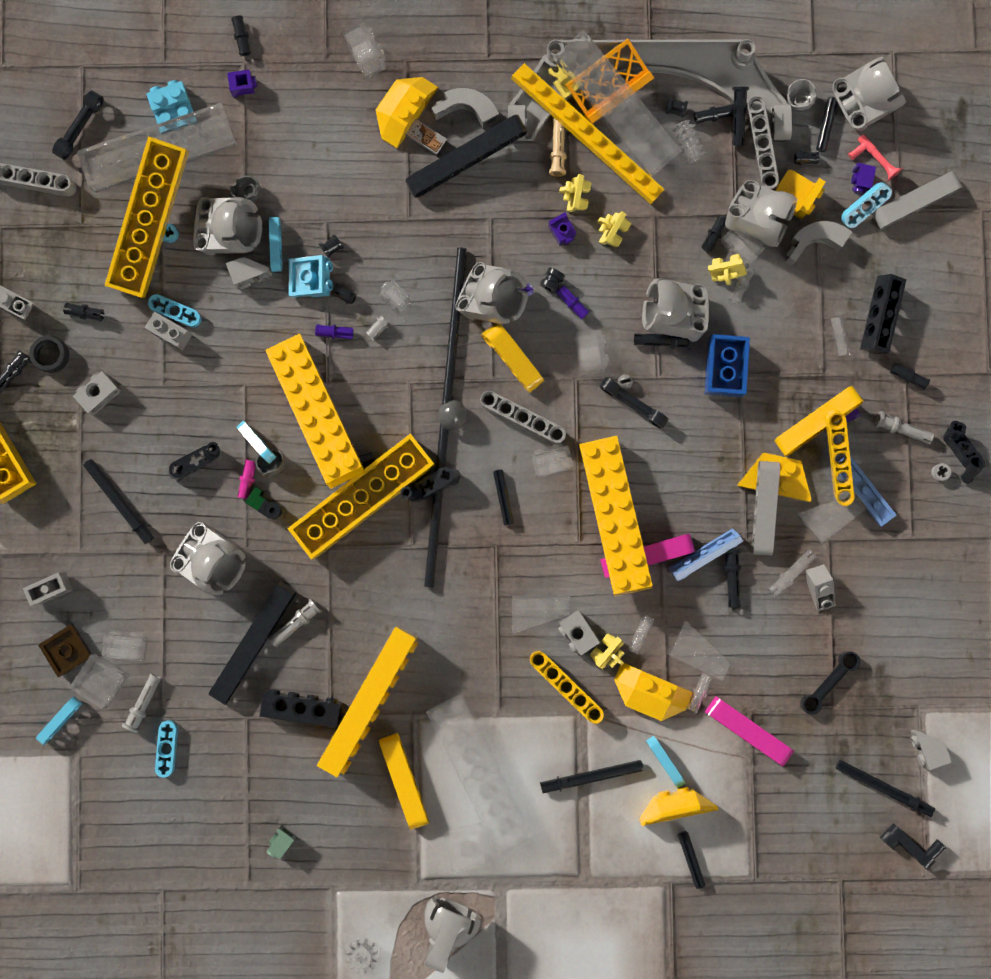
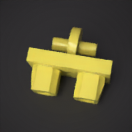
M578 174L577 177L571 179V182L566 181L565 187H560L559 193L564 195L563 200L568 201V212L575 210L584 211L588 208L589 201L588 199L581 198V193L587 194L590 191L591 182L585 180L584 175Z
M621 211L613 216L608 214L606 218H599L598 223L601 225L599 231L603 233L599 243L602 245L609 244L613 247L620 245L622 238L616 234L617 230L626 232L631 225V222L625 218L626 213Z
M739 254L732 255L729 262H724L721 258L713 259L712 265L708 266L713 282L725 281L727 286L732 284L731 279L747 275L744 262Z
M606 634L602 642L608 646L607 650L603 653L596 647L590 654L596 662L595 664L602 670L607 664L612 668L617 662L621 666L624 664L620 658L625 653L622 650L618 652L624 642L618 637L615 638L610 634Z

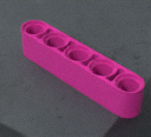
M690 533L643 547L648 566L695 552ZM600 559L604 576L607 578L609 577L606 559Z
M716 696L705 711L709 716L782 767L785 766L794 752L790 747Z

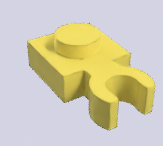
M558 62L556 65L559 71L555 73L550 68L548 72L551 76L556 77L557 80L553 84L565 99L571 94L565 84L572 80L573 76L570 72L564 74L563 65ZM577 82L572 85L574 91L580 88Z

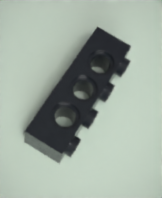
M893 274L877 276L860 347L861 350L873 354H887L890 352L907 279Z
M269 689V692L263 693L259 717L334 728L339 726L342 703L338 702L336 698L327 697L326 700H320L319 696L307 695V698L299 697L300 693L288 692V695L280 694L281 691L276 689ZM279 700H284L287 703L285 710H281L278 707ZM301 702L306 705L305 713L297 710L298 703ZM318 705L323 706L326 710L323 716L318 715L316 712Z

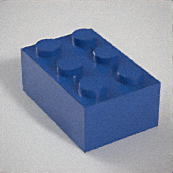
M710 335L707 346L704 395L743 397L746 395L750 337Z

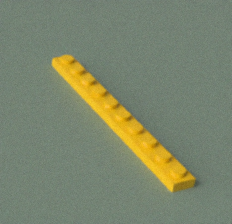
M525 63L512 75L511 79L648 203L652 204L664 191L661 185Z

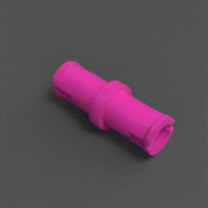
M245 459L243 473L239 478L241 480L237 495L239 498L248 499L252 483L255 482V479H253L256 468L255 461Z

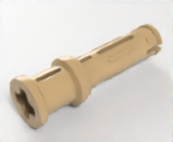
M554 118L553 152L550 154L551 169L549 174L561 177L566 175V170L564 169L565 160L567 159V155L564 152L565 127Z

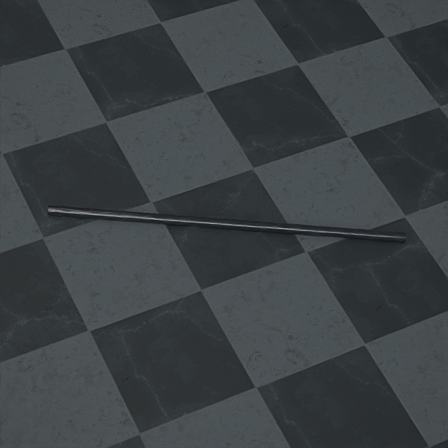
M463 247L457 248L442 405L452 401L460 323V312L456 310L455 305L463 288L467 251ZM441 423L435 472L446 466L449 430L443 428ZM443 490L433 495L424 587L434 588Z

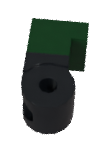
M255 487L245 503L267 518L278 519L282 515V507L263 498L264 491Z

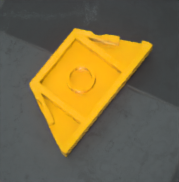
M762 453L737 485L738 487L756 490L759 461L779 462L778 495L811 502L802 462L796 459Z

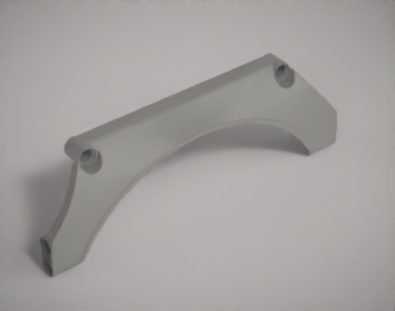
M749 39L630 40L651 73L670 74L696 81L716 91L731 103L734 101L732 87H749L747 103L753 96H760L765 101L772 140L791 139V105L786 102L763 70L758 58L754 54L756 47L753 41ZM552 40L548 44L547 55L542 57L534 72L560 95L553 84L557 79L549 74L548 69L552 68L557 73L559 68L556 64L560 62L564 68L563 73L570 72L573 78H575L625 40ZM627 45L621 49L620 58L629 59L631 51ZM557 49L560 53L553 54L551 50ZM741 49H747L749 53L745 54ZM608 58L605 61L604 69L613 71L616 59ZM619 60L617 71L626 73L629 61ZM632 62L630 74L642 71L638 63ZM593 69L589 73L588 80L598 82L600 71ZM603 71L601 81L612 78L613 73ZM577 81L580 88L575 91L576 93L583 90L585 82ZM522 88L508 105V118L518 114L528 131L525 136L517 141H534L545 122L551 117V114ZM572 94L567 96L565 100L567 101L569 98H571ZM756 101L752 104L751 108L759 110L762 107V103ZM746 109L745 117L750 121L749 111ZM763 120L755 123L756 129H763L765 127Z

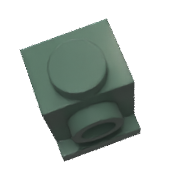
M282 825L276 831L279 835L275 833L268 842L271 846L267 853L275 859H281L297 837Z

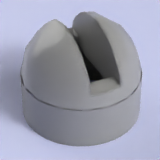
M623 374L619 377L617 383L622 389L628 390L633 385V379L630 375ZM630 379V382L621 384V381Z

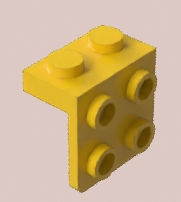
M790 169L786 172L775 191L790 193L798 199L793 215L802 220L806 214L810 215L816 205L813 202L816 198H821L825 191L822 187L826 181L819 178L816 183H813Z

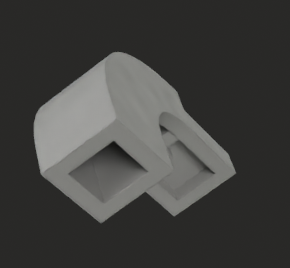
M457 88L444 92L445 101L440 100L431 108L435 120L456 110H466L476 116L483 129L499 121V112L492 101L484 94L469 88Z
M829 221L809 224L802 228L789 242L792 244V247L786 254L789 256L786 263L792 266L805 247L812 243L826 244L838 252L852 231L843 225Z

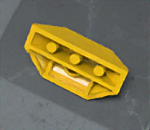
M423 77L396 79L376 108L381 139L398 149L406 137L407 131L415 119L419 118L438 90V87Z
M625 663L619 666L614 679L625 706L660 721L685 711L693 694L692 691Z
M683 786L671 793L670 790L658 792V795L654 796L639 821L641 826L718 811L719 809L714 802L694 789H689V786Z

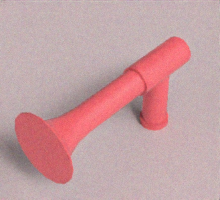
M865 134L858 138L861 145L848 153L850 159L854 160L864 150H867L886 170L888 174L887 182L897 176L903 169V167L896 168L892 166Z

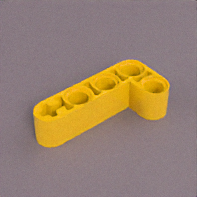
M494 323L481 334L484 341L496 351L529 393L544 382L543 377L501 324Z

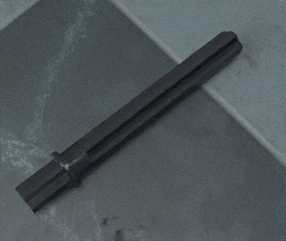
M87 460L83 467L128 522L132 532H135L145 545L150 543L154 536L146 528V523L139 519L94 460Z
M637 760L561 778L556 776L557 779L540 782L542 794L557 790L562 792V789L641 772L644 770L642 761Z
M839 760L836 764L837 770L904 803L912 811L917 810L929 817L933 816L935 808L921 801L919 796L914 797L842 760Z

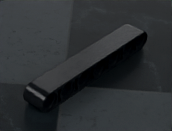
M513 115L410 175L405 182L414 198L421 197L522 138L528 131L519 115Z
M281 581L276 585L208 694L209 696L224 705L228 703L297 591Z

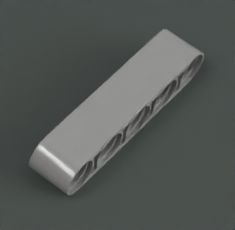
M753 96L748 101V111L763 187L775 190L779 185V176L766 105L762 97ZM756 101L762 103V107L759 110L751 108L752 104ZM763 120L765 127L763 129H756L755 123ZM767 139L769 141L768 146L760 148L758 146L760 140ZM764 158L772 159V164L769 167L762 166ZM769 176L776 179L775 184L772 186L765 184V180Z
M0 163L1 185L61 196H72L76 192L75 183L64 174ZM13 172L12 177L7 179L8 174ZM28 176H31V179L28 182H25L26 178ZM50 179V182L44 185V181ZM68 182V186L62 189L63 184Z
M951 171L876 209L872 215L881 230L954 194L963 187L955 172Z
M485 391L481 395V406L485 410L554 445H559L564 441L566 432L561 426L492 391ZM491 396L494 398V403L486 405L483 402L484 398ZM503 405H509L511 411L508 414H504L500 408ZM521 413L528 416V420L524 423L517 419ZM537 422H542L545 425V429L537 431L534 425ZM553 431H560L562 438L554 440L551 434Z
M759 461L752 534L753 555H773L780 476L779 462Z

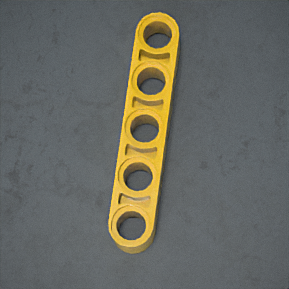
M850 386L778 436L774 442L786 457L827 429L826 415L830 410H839L846 416L859 407L864 400L856 389ZM839 415L833 416L831 423H836L841 417Z
M833 409L826 415L833 492L835 499L840 505L848 506L854 501V488L847 421L841 411ZM839 415L841 417L840 422L832 424V417ZM841 434L843 436L842 441L834 443V436ZM838 454H844L845 457L842 461H835V457ZM844 472L847 474L844 480H837V476L840 473ZM842 492H849V495L846 499L839 498V495Z
M534 651L530 655L531 665L589 722L596 724L602 721L604 717L602 709L545 653ZM537 654L544 657V662L541 665L533 663V658ZM550 668H555L558 671V675L553 679L547 676V671ZM570 682L572 685L571 690L568 692L562 691V683ZM579 695H583L586 699L585 703L581 706L575 703V699ZM592 709H597L600 714L598 718L591 719L589 712Z
M395 733L379 739L382 753L410 830L429 824V819L399 734Z

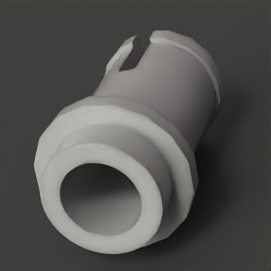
M382 316L376 318L377 321L366 331L374 341L389 325V322Z

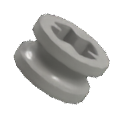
M937 464L932 468L931 475L937 481L947 480L951 475V469L947 464ZM939 467L940 469L945 470V472L943 473L944 477H942V475L939 476L937 474V472H939Z

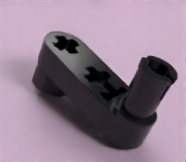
M953 421L944 433L943 439L966 468L961 475V480L969 484L970 482L972 483L976 475L980 474L985 466V462L966 437V425L959 421Z
M210 442L207 446H203L172 462L169 466L170 478L180 481L185 476L212 463L220 454L218 444ZM214 448L216 451L212 452L209 449ZM200 452H203L204 458L207 460L206 462H204V459L198 461L197 466L190 464L191 457L197 459L201 457ZM175 467L182 469L180 475L173 473Z
M443 467L417 482L414 486L403 487L400 494L403 495L402 498L421 502L450 485H457L461 474L459 470ZM430 481L435 482V484L433 485L434 489L427 488L431 485Z
M894 823L880 836L882 841L892 850L900 844L926 870L936 862L935 859L946 849V846L936 839L926 851H922Z

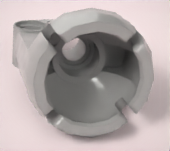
M883 57L874 59L846 77L837 79L833 84V92L845 117L857 131L865 130L872 123L899 109L906 103ZM846 84V91L839 93L838 87ZM858 117H863L864 123L856 126L855 120Z
M748 180L740 187L728 209L725 225L730 230H737L755 237L765 245L777 247L782 241L788 226L777 222L776 217L791 221L798 199L790 193L774 191L759 185L756 181Z
M202 197L198 201L195 215L194 248L207 255L251 252L259 244L262 235L261 216L259 214H248V212L255 213L258 210L257 206L251 200L241 197Z
M479 262L474 265L464 283L455 305L456 310L469 320L478 319L501 325L513 322L521 316L526 307L528 293L518 289V287L521 289L527 287L526 281L520 273L513 269L485 265L483 262Z
M663 278L654 279L650 283L646 295L651 298H658V301H644L642 311L643 327L651 333L698 341L708 329L709 301L707 289L701 284L691 285Z
M198 522L190 529L176 550L170 562V567L174 572L182 575L205 593L221 595L223 594V589L230 590L240 579L245 569V554L236 544L218 533L213 527Z
M432 897L424 910V922L430 936V946L424 966L444 973L450 953L454 952L457 947L471 941L478 933L481 926V916L459 902L447 898Z

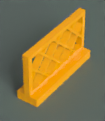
M627 38L565 85L585 114L586 119L593 124L653 80L654 76L648 71L634 46ZM626 45L631 51L629 59L620 58V51ZM608 58L616 59L613 71L604 69L605 61ZM619 60L629 61L626 73L617 71ZM632 62L638 63L642 68V71L636 75L630 74ZM593 69L600 71L598 82L588 80L589 73ZM603 71L613 73L611 84L601 83ZM616 74L626 75L623 85H614ZM577 81L585 82L583 93H576L572 85ZM588 83L597 84L595 96L586 94ZM601 85L610 87L608 96L599 97ZM585 97L595 98L594 105L589 110L584 106Z

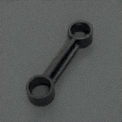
M93 90L86 94L83 100V107L64 137L59 138L55 142L52 149L54 155L63 160H66L71 155L73 143L91 115L98 112L104 101L103 96Z
M605 377L599 386L605 393L617 398L647 418L654 426L663 429L668 422V417L663 413L652 409L622 389L612 379Z
M845 651L841 653L838 658L839 664L813 694H807L802 697L800 707L804 712L811 715L820 712L822 708L821 701L848 671H854L860 666V657L855 652ZM847 654L855 657V665L851 668H846L843 664V659ZM812 697L816 699L817 707L814 711L810 712L805 708V701Z

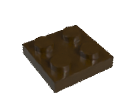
M74 624L68 625L38 645L58 678L93 657Z

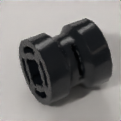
M549 267L546 271L547 276L542 279L540 286L549 292L557 293L558 285L560 282H563L565 275Z

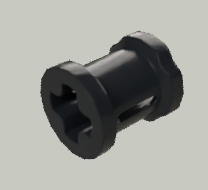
M670 97L665 114L672 113L684 118L688 101L680 102Z
M335 234L332 236V239L324 244H319L327 258H331V255L339 249H344Z

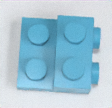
M172 80L167 83L168 86L163 88L155 86L150 89V92L146 93L161 133L197 121L182 81Z
M319 255L289 259V296L292 298L330 296V291L333 289V283L330 280L333 264L330 258Z

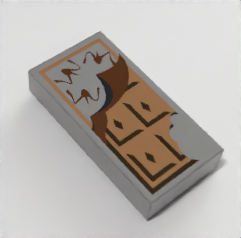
M415 119L406 133V137L438 156L447 142V138Z

